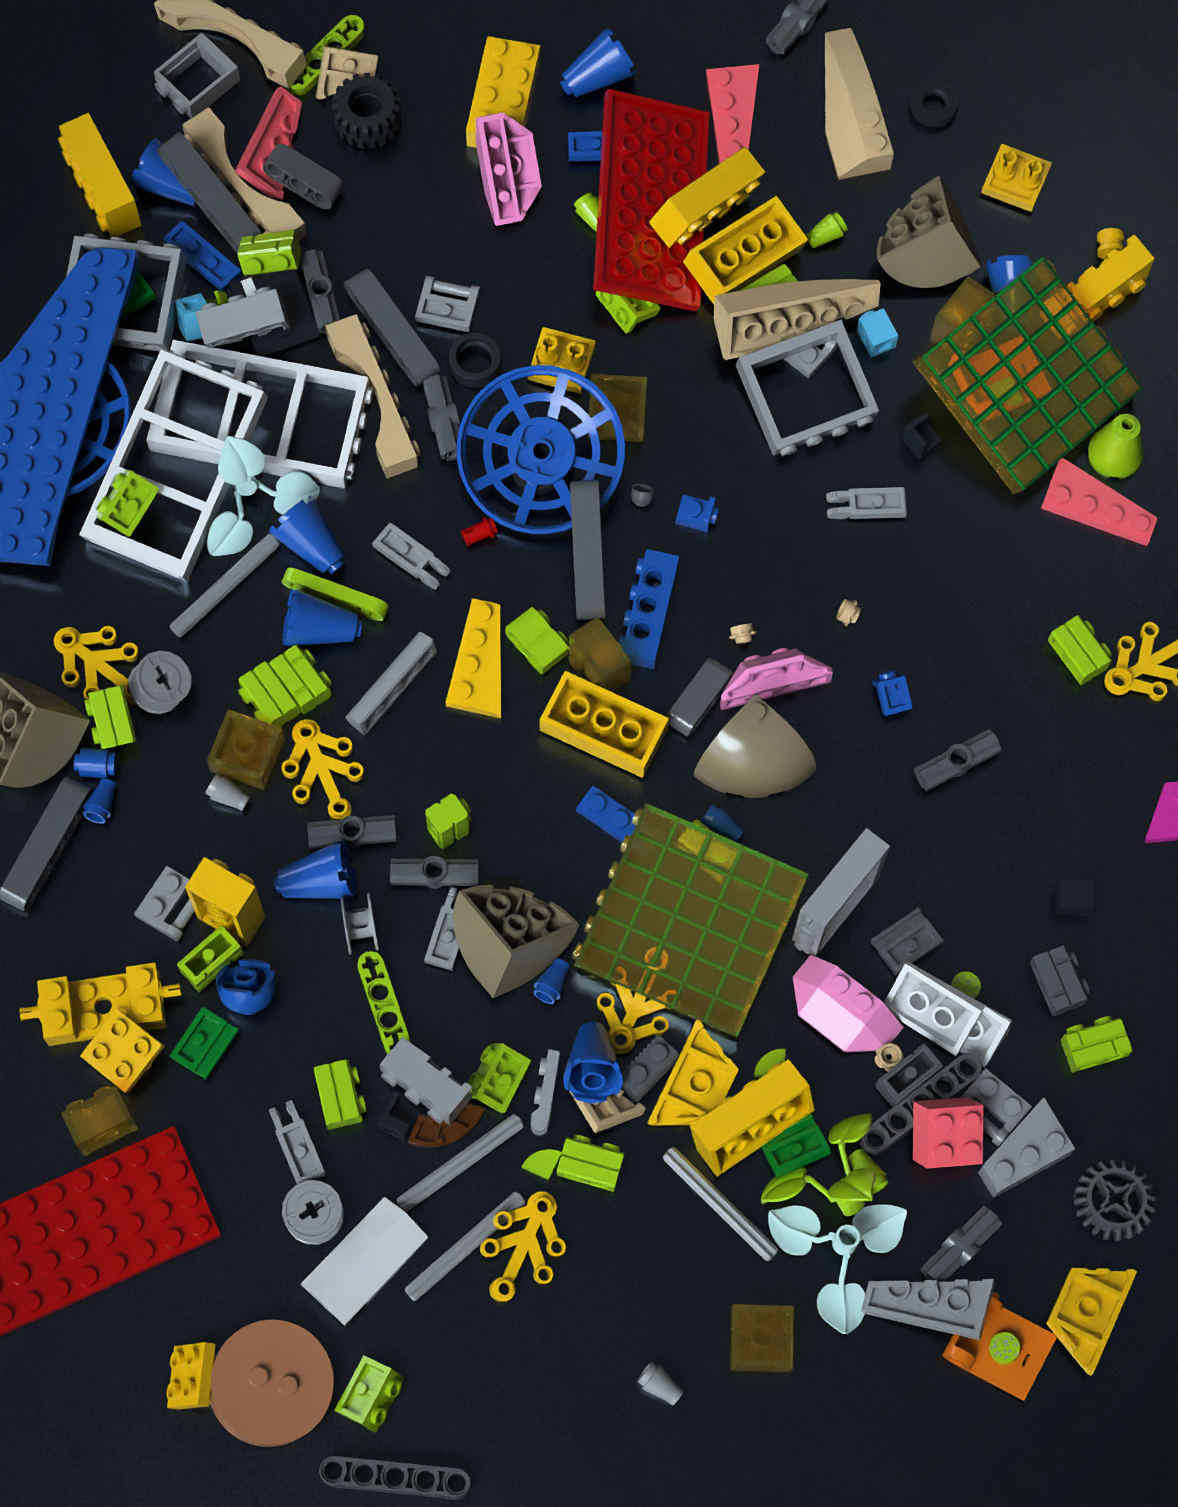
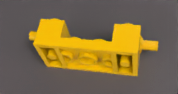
M156 963L126 967V973L72 982L69 981L67 976L37 981L39 994L37 1006L20 1008L19 1011L21 1013V1021L32 1018L40 1019L43 1038L49 1046L93 1039L116 1009L123 1011L146 1031L167 1028L164 998L181 996L180 983L162 986L160 971ZM101 1000H108L112 1003L111 1010L106 1014L96 1012V1005Z

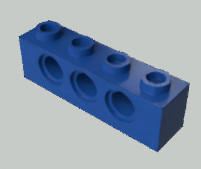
M646 549L644 558L638 559L635 574L640 575L638 584H632L629 598L634 603L632 610H626L623 626L628 628L626 636L620 635L617 652L622 653L621 663L655 669L678 570L679 556ZM650 579H656L661 584L653 587L646 582ZM643 605H651L655 610L647 613L640 608ZM637 631H645L648 633L649 636L644 639L637 638L634 635V633Z

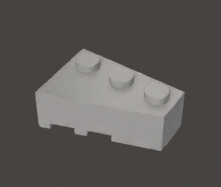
M263 287L255 290V295L249 297L236 295L228 298V303L222 305L214 302L201 306L202 310L195 313L204 344L208 348L242 341V338L258 334V337L267 335L268 330L282 327L283 331L291 329L283 298L277 289L271 290V287Z
M403 1037L380 1063V1070L383 1072L381 1077L391 1086L395 1087L398 1084L406 1090L404 1095L415 1105L418 1106L421 1102L429 1109L427 1114L439 1124H442L444 1121L450 1126L472 1099V1086L466 1082L463 1085L451 1076V1071L445 1067L443 1069L431 1060L430 1056Z
M1044 1097L979 1170L978 1174L993 1198L1065 1159L1075 1150Z

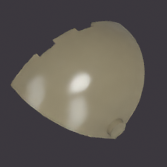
M937 176L910 196L912 201L902 211L900 208H897L886 223L888 230L885 236L879 238L877 246L878 262L892 278L908 286L918 288L939 287L968 276L981 268L977 250L967 224L940 176Z
M0 672V785L15 788L33 786L49 779L66 765L75 753L90 720L70 703L52 692Z
M755 694L725 725L706 749L695 768L694 776L707 786L725 794L728 792L742 795L744 798H761L784 790L785 792L803 783L815 773L816 761L804 740L792 726Z
M481 885L461 890L456 898L453 911L454 931L460 952L471 972L492 998L525 984L551 965L554 959L561 955L573 939L579 927L577 921L552 901L547 904L533 897V892L510 886L509 890L494 889L493 885Z

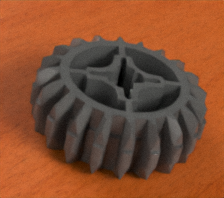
M1114 1159L1108 1161V1169L1102 1161L1097 1163V1170L1089 1167L1086 1170L1089 1177L1082 1175L1079 1181L1083 1186H1077L1074 1190L1075 1193L1083 1196L1074 1199L1075 1205L1083 1206V1208L1076 1212L1077 1216H1087L1082 1225L1087 1227L1092 1223L1095 1226L1091 1232L1093 1235H1096L1100 1229L1103 1230L1102 1237L1104 1240L1110 1237L1111 1232L1115 1241L1121 1240L1122 1232L1127 1239H1131L1133 1237L1132 1229L1140 1234L1143 1231L1141 1223L1148 1225L1151 1222V1219L1146 1214H1153L1155 1212V1208L1147 1204L1156 1200V1196L1147 1195V1192L1153 1189V1185H1144L1142 1183L1147 1178L1145 1173L1141 1174L1139 1178L1135 1175L1138 1170L1136 1165L1129 1171L1126 1170L1127 1162L1124 1160L1120 1163L1119 1168H1117ZM1104 1178H1118L1127 1184L1123 1187H1116L1110 1181L1106 1182ZM1094 1185L1098 1187V1193L1102 1198V1203L1096 1210L1092 1203ZM1133 1191L1138 1202L1135 1216L1131 1212L1132 1208L1128 1203V1196ZM1123 1192L1125 1193L1118 1203L1111 1204L1105 1208L1110 1202L1111 1197L1119 1196ZM1107 1213H1113L1120 1219L1123 1218L1126 1222L1113 1223L1102 1217Z

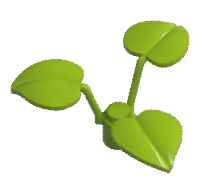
M859 1114L845 1118L835 1124L828 1133V1141L831 1144L839 1143L838 1147L846 1173L845 1178L832 1185L828 1191L812 1176L806 1175V1169L801 1167L781 1177L776 1178L775 1176L763 1191L761 1196L762 1205L765 1202H779L796 1196L806 1183H811L827 1196L831 1203L836 1201L844 1216H852L860 1212L865 1205L864 1201L873 1200L876 1173L872 1168L867 1167L851 1172L845 1146L846 1143L858 1141L867 1133L872 1123V1114Z

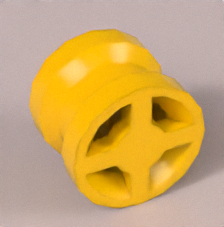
M1107 228L1097 233V241L1100 243V247L1097 250L1099 258L1105 260L1107 258L1106 255L1114 249L1120 252L1125 248L1122 245L1125 237L1121 229Z

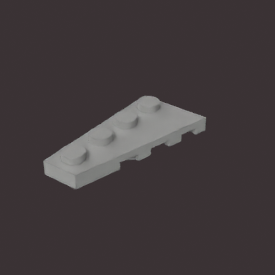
M961 1279L954 1282H937V1280H924V1282L869 1281L861 1311L867 1315L981 1340L995 1281L994 1279H983V1281Z

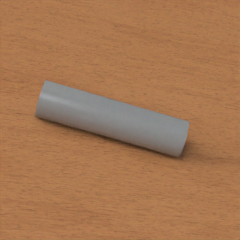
M418 632L346 715L347 721L363 735L369 732L437 653L433 639L422 632Z

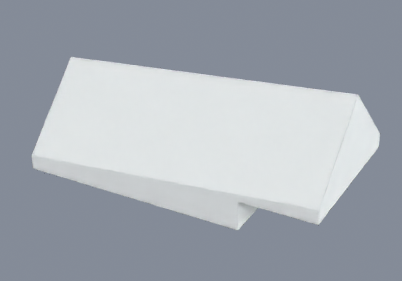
M908 961L903 966L884 1002L892 1014L904 1024L955 1056L959 1052L977 1056L984 1067L987 1066L1001 1045L1012 1023L1011 1019Z
M384 1197L301 1283V1286L345 1326L425 1243L428 1236L405 1211Z

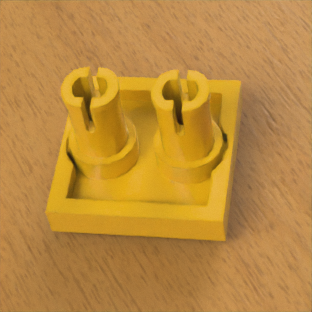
M1001 144L981 193L1032 212L1052 162Z
M543 327L531 366L550 365L565 368L586 378L596 341ZM534 375L529 376L528 380L555 387L557 377ZM568 380L566 390L581 394L583 387Z
M116 1009L80 1057L123 1092L129 1093L143 1073L151 1067L152 1062L165 1045L123 1011Z
M202 1342L174 1346V1352L170 1358L171 1378L166 1392L168 1399L167 1408L180 1410L207 1407L211 1404L209 1400L211 1374L216 1344Z

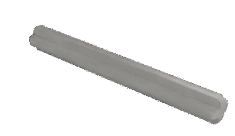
M267 534L170 624L173 633L178 637H182L279 547L278 540L271 534Z
M512 1114L399 1196L396 1200L399 1207L403 1211L408 1212L520 1131L523 1128L521 1119L516 1114Z
M675 1147L670 1148L664 1154V1161L760 1256L769 1261L777 1254L778 1248Z
M513 1192L405 1287L407 1295L413 1301H417L497 1230L493 1225V1217L496 1213L501 1211L510 1212L525 1206L524 1198L518 1192ZM504 1215L498 1217V1223L502 1226L507 1221Z

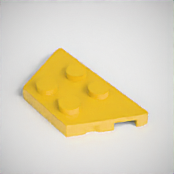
M696 1020L648 1120V1124L651 1126L692 1125L699 1115L703 1113L708 1114L718 1107L719 1103L727 1097L739 1069L730 1058H727L723 1053V1049L711 1038L700 1021Z
M1071 1268L1046 1324L1089 1375H1092L1096 1369L1137 1271L1134 1269L1110 1271L1109 1269L1097 1268L1092 1271L1086 1268Z

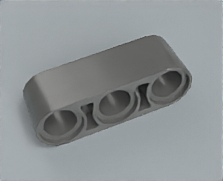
M277 144L263 164V171L267 176L322 209H330L344 186L338 176L285 144Z
M709 657L666 716L669 718L668 725L689 738L724 692L735 672L713 657Z

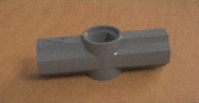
M830 0L792 1L783 12L780 22L766 37L765 42L776 54L784 55L800 35L804 36L813 26L818 13Z
M314 249L306 251L301 255L300 262L318 332L327 334L325 325L339 321L340 317L323 252ZM319 289L326 290L323 294L315 293Z
M433 375L423 381L425 396L429 406L427 410L432 432H435L441 459L454 460L457 459L458 427H460L455 402L452 403L446 376Z
M988 729L962 744L952 745L948 751L916 767L914 772L920 786L925 791H928L953 777L964 775L968 769L997 755L1002 749L996 735ZM960 756L964 759L965 763L957 765L953 763L951 757Z
M350 815L342 820L307 823L309 849L324 848L337 841H345L348 847L352 849L358 848L362 844L397 842L394 815L358 818ZM351 827H356L360 830L354 837L346 836L344 834L345 831Z
M430 856L426 859H391V885L428 886L433 889L441 888L442 886H478V859H442L438 856ZM433 867L442 870L441 875L435 878L428 876L427 872Z
M983 1206L962 1228L959 1226L942 1243V1248L920 1270L928 1280L945 1282L960 1266L963 1267L981 1249L980 1246L999 1229L1002 1222L991 1209Z

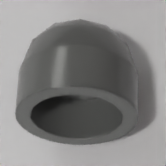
M634 484L631 497L635 505L645 507L651 503L654 496V488L647 484Z

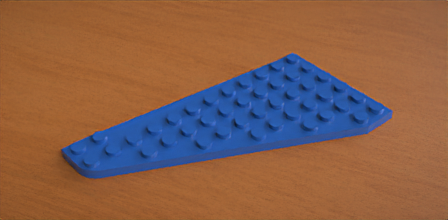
M96 248L84 254L0 366V562L51 565L61 512L123 308L127 306L135 280L139 254L136 250Z

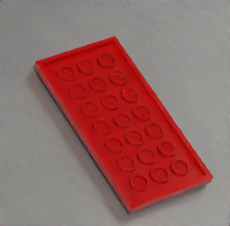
M608 89L604 96L593 290L691 311H697L700 308L701 286L683 261L691 249L703 242L704 230L699 232L697 229L692 233L693 236L683 245L677 242L669 248L649 221L670 197L706 174L709 112Z
M174 1126L0 1203V1336L221 1237Z

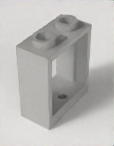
M200 33L154 71L157 91L163 97L168 96L173 101L174 107L181 114L186 113L190 118L208 108L240 81L238 66L203 33ZM202 57L220 77L189 101L170 82Z

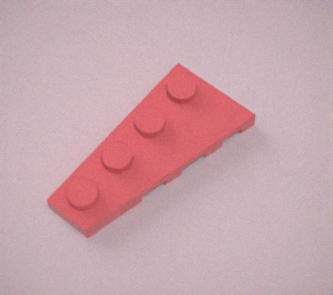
M759 64L706 69L719 164L745 146L749 150Z
M281 86L275 90L234 171L267 197L280 202L284 196V191H282L283 185L265 174L263 164L277 144H285L293 149V145H291L293 134L297 130L302 105L299 99Z
M1064 458L1058 461L1041 509L1145 546L1150 541L1157 521L1156 516Z

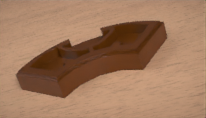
M469 1102L450 1126L444 1121L442 1124H439L430 1116L419 1114L408 1139V1144L423 1148H435L452 1144L465 1137L476 1127L483 1117L485 1108Z

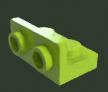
M596 291V296L626 334L632 332L638 322L656 316L661 309L657 303Z
M126 469L123 473L119 472L111 484L114 488L108 497L104 496L96 508L98 511L96 518L130 537L159 491V488L133 471Z
M492 1043L483 1051L480 1057L481 1064L477 1072L471 1075L467 1084L472 1086V1099H478L496 1111L505 1113L531 1060L503 1043Z
M363 1355L334 1411L373 1432H377L379 1426L385 1421L387 1411L394 1398L401 1391L404 1377L392 1368Z

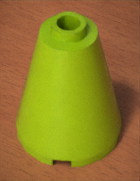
M1121 414L1101 428L1091 438L1088 447V458L1095 471L1104 477H1120L1119 479L1134 474L1140 467L1144 456L1140 422L1135 416Z

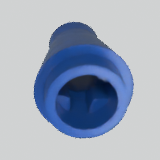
M104 778L100 780L99 785L83 805V815L85 818L99 824L105 823L106 819L110 818L114 792L117 787L115 782Z
M714 804L711 805L700 821L716 835L726 838L733 843L737 842L745 830L721 806L718 808Z
M557 958L554 959L551 966L534 984L535 990L533 994L535 997L548 1004H554L555 1000L560 999L566 975L570 968L567 962Z

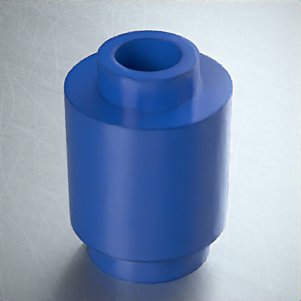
M81 748L80 754L75 753L74 771H79L80 777L108 778L109 775L115 776L117 772V753L110 752L109 749Z

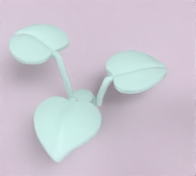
M225 436L223 450L219 458L218 471L221 478L225 482L232 484L236 489L234 496L237 501L238 515L236 516L233 512L225 511L215 518L207 539V548L210 555L234 554L242 551L250 543L253 529L248 521L242 520L244 517L242 495H252L257 488H260L269 495L276 497L274 508L277 512L284 515L301 500H304L307 504L309 495L317 499L320 487L306 473L291 471L280 477L276 484L277 491L271 490L254 477L264 469L265 458L261 450L247 440Z
M893 1205L867 1206L854 1216L852 1225H843L837 1230L836 1234L830 1232L822 1237H815L820 1231V1221L817 1215L811 1209L804 1206H789L770 1210L768 1223L772 1237L777 1245L791 1255H805L810 1251L812 1242L822 1243L828 1240H832L834 1250L838 1254L843 1255L839 1285L828 1284L822 1288L817 1297V1309L820 1316L829 1325L842 1334H848L858 1327L865 1315L861 1311L865 1297L864 1290L856 1283L846 1285L844 1283L850 1254L855 1251L861 1240H864V1244L869 1250L876 1253H886L893 1250L902 1237L907 1211L904 1208Z

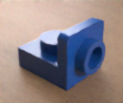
M683 495L675 524L708 532L710 523H716L719 508L715 507L716 497L710 496L709 501Z
M889 670L879 673V678L872 680L873 686L877 688L883 715L887 716L913 709L905 675L896 673L895 670Z

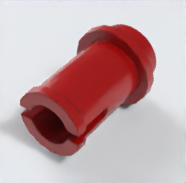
M486 517L483 518L482 522L460 530L467 547L489 536L494 538V534L498 533L493 519H486Z

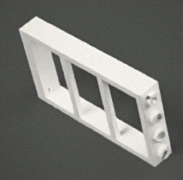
M173 340L171 349L186 355L187 359L234 367V375L237 376L236 380L240 382L243 381L245 370L296 379L276 457L264 455L265 465L261 473L283 476L287 472L301 471L309 475L315 483L346 488L347 479L352 480L354 475L355 463H352L353 455H358L360 450L361 438H358L359 430L365 428L367 413H364L366 404H371L373 388L369 387L368 377ZM168 364L154 409L155 414L170 419L182 369ZM306 381L356 391L337 468L286 459ZM232 389L229 390L217 437L218 440L223 442L225 436L229 435L239 397V392ZM153 423L150 424L146 439L150 451L209 463H219L221 451L196 441L165 436L167 429Z
M171 349L170 353L161 350L83 525L80 536L94 544L188 582L210 527L230 486L219 474L206 502L141 476L159 488L157 493L202 511L181 560L98 526L100 520L96 518L98 514L96 508L104 496L108 497L114 487L111 484L116 475L126 470L123 466L144 420L222 452L223 441L148 411L168 364L251 397V401L235 437L247 441L251 438L268 397L262 391L263 387L257 386L255 382L247 381L246 384L236 380V375L228 371L222 370L221 373H217L211 370V365L200 360H196L195 363L185 359L186 355Z

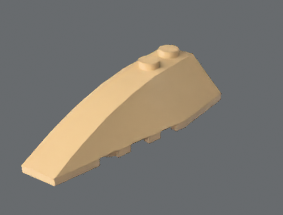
M851 28L825 33V135L838 180L890 170L894 155L869 71Z
M859 279L811 280L766 285L716 295L714 323L723 358L728 360L742 357L828 325L842 317L847 320L873 309L879 304L881 283L879 280Z

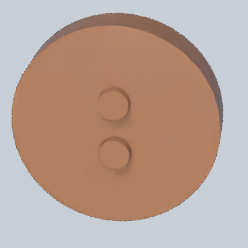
M263 1320L251 1323L230 1336L214 1357L209 1399L211 1407L223 1427L243 1442L261 1447H276L289 1444L309 1433L325 1415L331 1402L334 1386L331 1362L321 1343L310 1332L296 1324L283 1320Z

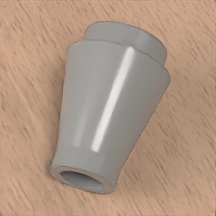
M219 774L215 775L205 794L211 796L210 800L237 808L240 811H243L251 797L244 793L226 775L222 777Z
M653 1362L648 1364L637 1380L642 1385L641 1389L669 1402L671 1405H674L684 1392L660 1364L655 1365Z

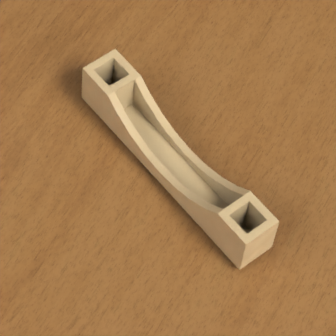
M157 0L154 3L158 18L180 31L204 29L221 32L236 38L248 46L257 56L264 68L266 77L287 89L292 86L307 66L304 51L299 45L282 40L275 32H268L260 28L253 20L243 19L232 9L217 5L214 0Z
M209 107L182 124L185 138L229 190L237 203L247 212L253 223L261 229L262 234L295 230L298 241L307 236L304 221L289 203L275 201L261 195L250 188L234 172L235 170L227 156L225 126Z
M357 314L325 325L327 338L337 361L350 367L357 374L368 377L369 386L373 388V393L378 400L381 410V423L375 446L377 457L386 478L417 468V457L420 456L418 445L415 440L410 441L407 433L410 432L409 424L405 416L400 418L397 411L400 408V404L395 392L390 394L387 386L390 385L386 370H380L377 364L380 361V357L375 345L370 347L367 339L370 338L366 323L360 324Z

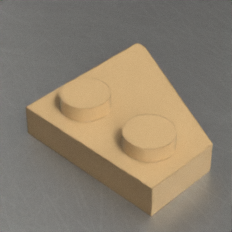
M324 46L316 98L324 99L326 96L336 94L338 85L343 86V81L346 78L352 80L355 74L362 77L364 73H370V76L374 77L378 55Z
M620 1090L617 1095L613 1093L607 1097V1101L601 1103H586L574 1098L594 1133L639 1117L645 1111V1107L641 1103L635 1105L622 1096L623 1090Z

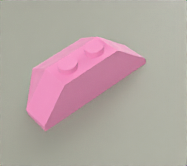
M503 112L476 117L478 158L485 196L494 224L499 226L522 221L542 187L533 133Z
M781 648L773 651L772 655L764 657L760 655L750 656L740 663L722 693L720 700L721 710L746 704L755 694L763 700L830 683L833 675L832 668L798 649L788 650L787 648Z
M810 955L792 978L798 1016L844 1052L876 1051L877 1048L882 1047L884 1044L892 1043L904 1028L879 998L832 963Z

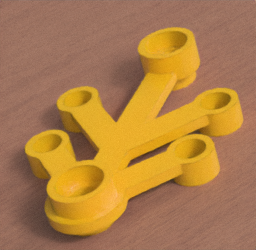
M1153 622L1145 623L1140 631L1142 643L1138 662L1128 668L1129 656L1135 648V640L1130 636L1121 637L1117 643L1119 654L1116 667L1110 669L1104 679L1107 690L1115 695H1124L1133 690L1149 694L1150 698L1155 701L1164 699L1167 694V686L1164 683L1154 682L1152 684L1135 678L1142 674L1172 680L1178 686V669L1159 665L1178 654V640L1151 655L1154 639L1159 633V628ZM1151 628L1154 634H1146L1145 629ZM1128 642L1131 648L1125 649L1121 643ZM1114 679H1121L1123 681V685H1116L1114 683ZM1160 688L1163 694L1157 695L1153 689Z
M105 626L99 632L80 634L75 628L65 627L60 629L54 637L56 650L64 656L65 670L61 677L65 686L73 688L80 682V676L76 671V654L84 660L86 688L83 692L85 700L89 699V692L100 690L98 688V671L116 686H124L127 702L131 705L137 704L132 699L130 693H128L129 680L106 662L120 660L127 662L135 661L139 656L137 646L134 643H125L118 649L90 651L84 646L96 643H103L104 645L114 644L117 641V634L111 626ZM107 632L113 633L110 639H104L103 636ZM66 637L73 638L69 644L63 643V640ZM128 649L135 650L131 656L125 655V652ZM73 674L76 676L74 681H66L68 675Z
M312 720L299 721L292 730V737L296 744L290 758L282 764L283 775L289 779L298 776L300 772L299 763L307 749L311 760L300 785L293 789V798L299 804L307 803L311 797L310 790L318 774L330 801L328 805L330 818L332 820H342L344 817L352 814L351 805L348 800L340 797L329 770L345 775L349 780L357 782L364 776L363 767L357 762L348 764L323 755L318 746L321 745L334 749L338 755L346 757L353 751L352 742L349 738L341 737L337 739L323 734L318 724ZM304 729L312 731L311 735L307 737L302 736L301 732ZM347 743L349 748L342 751L339 749V745ZM289 765L296 767L292 773L286 772L285 769ZM358 768L360 770L359 775L352 776L350 774L351 769ZM304 790L307 792V795L304 798H298L296 796L297 792ZM341 804L345 809L342 812H336L334 810L335 806Z
M657 947L648 950L645 955V962L651 963ZM663 950L660 956L661 965L656 966L660 969L648 967L652 970H665L668 965L666 951ZM617 967L615 972H620L623 975V978L617 982L628 986L626 971L622 967ZM647 970L645 971V973H644V975H643V977H642V979H641V982H640V984H639V986H638V988H637V991L639 990V987H640V985H641V983H642V981H643V978H644V976H645ZM652 974L644 994L648 995L656 974ZM611 983L616 986L626 1011L621 1024L614 1009V997L610 993L599 995L597 1007L600 1011L604 1012L610 1027L608 1035L616 1054L624 1055L629 1053L634 1048L637 1040L653 1034L661 1036L667 1033L669 1022L663 1016H657L652 1020V1023L633 1029L637 1018L667 1007L651 1000L645 1002L646 998L636 993L633 997L631 991ZM668 990L663 996L655 999L669 1004L666 1001L667 996H675L676 991ZM603 998H608L611 1000V1005L603 1007L600 1001ZM661 1021L665 1024V1028L657 1030L654 1024ZM618 1036H623L627 1042L624 1045H618L615 1039Z
M534 1193L529 1197L526 1206L510 1212L501 1211L493 1217V1225L499 1230H505L513 1222L529 1218L524 1230L498 1239H486L480 1245V1252L485 1257H493L499 1251L516 1245L502 1277L494 1279L489 1287L491 1297L498 1302L508 1301L514 1296L515 1285L513 1282L527 1252L534 1268V1280L539 1284H546L553 1278V1271L549 1266H546L536 1237V1232L541 1224L548 1241L546 1245L547 1253L550 1256L557 1257L561 1256L566 1250V1244L558 1237L552 1220L556 1213L557 1205L555 1199L549 1193ZM539 1201L546 1203L547 1209L545 1212L538 1210L537 1204ZM500 1215L506 1216L508 1220L505 1226H501L498 1223ZM487 1242L492 1243L495 1247L492 1254L487 1253L485 1250ZM553 1242H558L561 1246L558 1253L553 1252L551 1249ZM541 1269H545L548 1273V1278L545 1281L539 1278L538 1274ZM502 1283H505L509 1288L506 1295L499 1292V1286Z

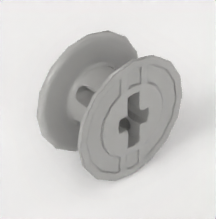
M156 651L149 653L133 668L129 676L128 689L132 699L140 708L149 713L162 714L174 709L187 696L191 688V674L188 666L179 656L171 652Z
M367 893L368 908L346 911L344 899L340 897L349 955L352 954L351 940L373 937L375 949L379 950L370 893Z
M307 1180L297 1184L287 1193L283 1201L282 1216L288 1231L296 1240L305 1244L319 1245L331 1240L339 1232L343 1224L344 1209L338 1193L330 1185L322 1181ZM314 1206L315 1210L320 1208L317 1211L318 1217L312 1219L311 1215L308 1216V1209Z

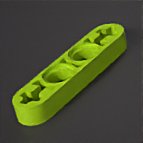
M349 15L343 18L305 55L307 66L296 79L297 81L303 79V84L297 83L294 85L293 83L288 91L295 96H302L308 93L318 83L320 69H313L309 66L310 62L316 59L322 60L323 48L331 42H339L342 45L341 49H353L364 37L365 28L363 20L356 15ZM350 26L351 28H354L355 26H357V31L350 30L348 32V27Z
M287 568L281 581L289 589L302 591L373 620L383 621L389 608L387 603L376 597L296 568Z
M369 951L359 957L357 963L358 971L386 1054L388 1055L391 1051L390 1049L394 1047L392 1035L386 1038V1034H394L402 1029L403 1033H397L399 1041L402 1037L410 1043L411 1040L384 961L377 952ZM372 959L373 963H379L375 966L378 979L367 983V980H372L370 970L363 969V967L367 966V960ZM379 985L385 986L389 991L388 996L383 1000L374 999L372 996L374 987ZM391 1012L397 1016L398 1021L395 1026L388 1028L382 1025L381 1017L385 1013Z

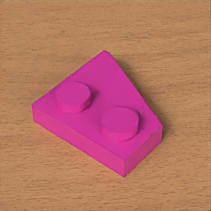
M1166 782L1163 785L1150 827L1145 836V843L1178 840V782Z

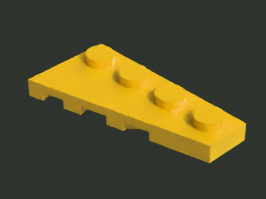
M472 598L445 702L447 707L501 718L500 604Z

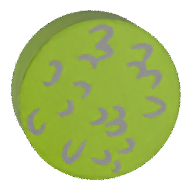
M960 972L951 982L952 987L973 999L977 998L981 990L979 978L971 972Z
M1001 1332L991 1339L989 1352L995 1362L1003 1365L1011 1364L1019 1356L1020 1344L1018 1339L1011 1333Z

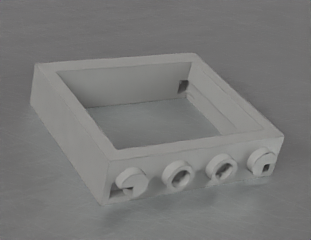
M84 234V237L74 236L67 276L85 254L86 250L91 251L96 248L136 250L141 258L170 261L157 333L117 328L113 341L114 346L152 351L163 350L169 353L176 320L175 300L180 299L187 257L180 247L173 244H164L163 247L153 246L152 243L142 240L137 241V244L129 243L125 239L111 237L110 240L100 239L99 236L94 234Z
M841 320L742 356L736 363V368L773 456L780 453L782 456L790 455L797 451L798 446L807 444L808 447L814 446L823 441L822 437L830 434L833 437L840 436L849 431L848 427L858 424V427H864L866 424L873 422V418L879 412ZM836 339L864 408L781 439L753 370Z
M866 828L800 909L792 938L795 941V947L799 951L803 950L805 953H810L816 957L879 879L890 845Z

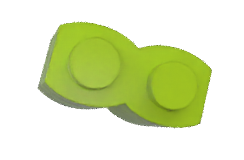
M531 607L506 626L505 634L515 647L524 654L531 665L543 675L568 655L569 647L567 645L569 641L561 631L555 632L549 626L551 622L542 610L537 611Z

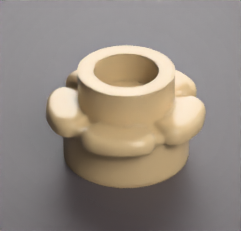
M844 599L836 619L843 622L844 626H847L850 622L853 624L856 622L860 614L857 601L853 600L852 602Z
M752 623L742 624L730 628L731 636L729 638L735 639L736 644L753 641L752 635L757 634V631L753 630Z
M890 1042L876 1049L875 1063L879 1068H884L885 1071H890L904 1059L900 1047L895 1043ZM890 1054L892 1058L888 1060L886 1055Z

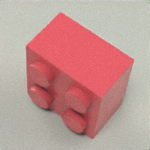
M969 1097L913 1101V1160L925 1168L983 1164L984 1105Z

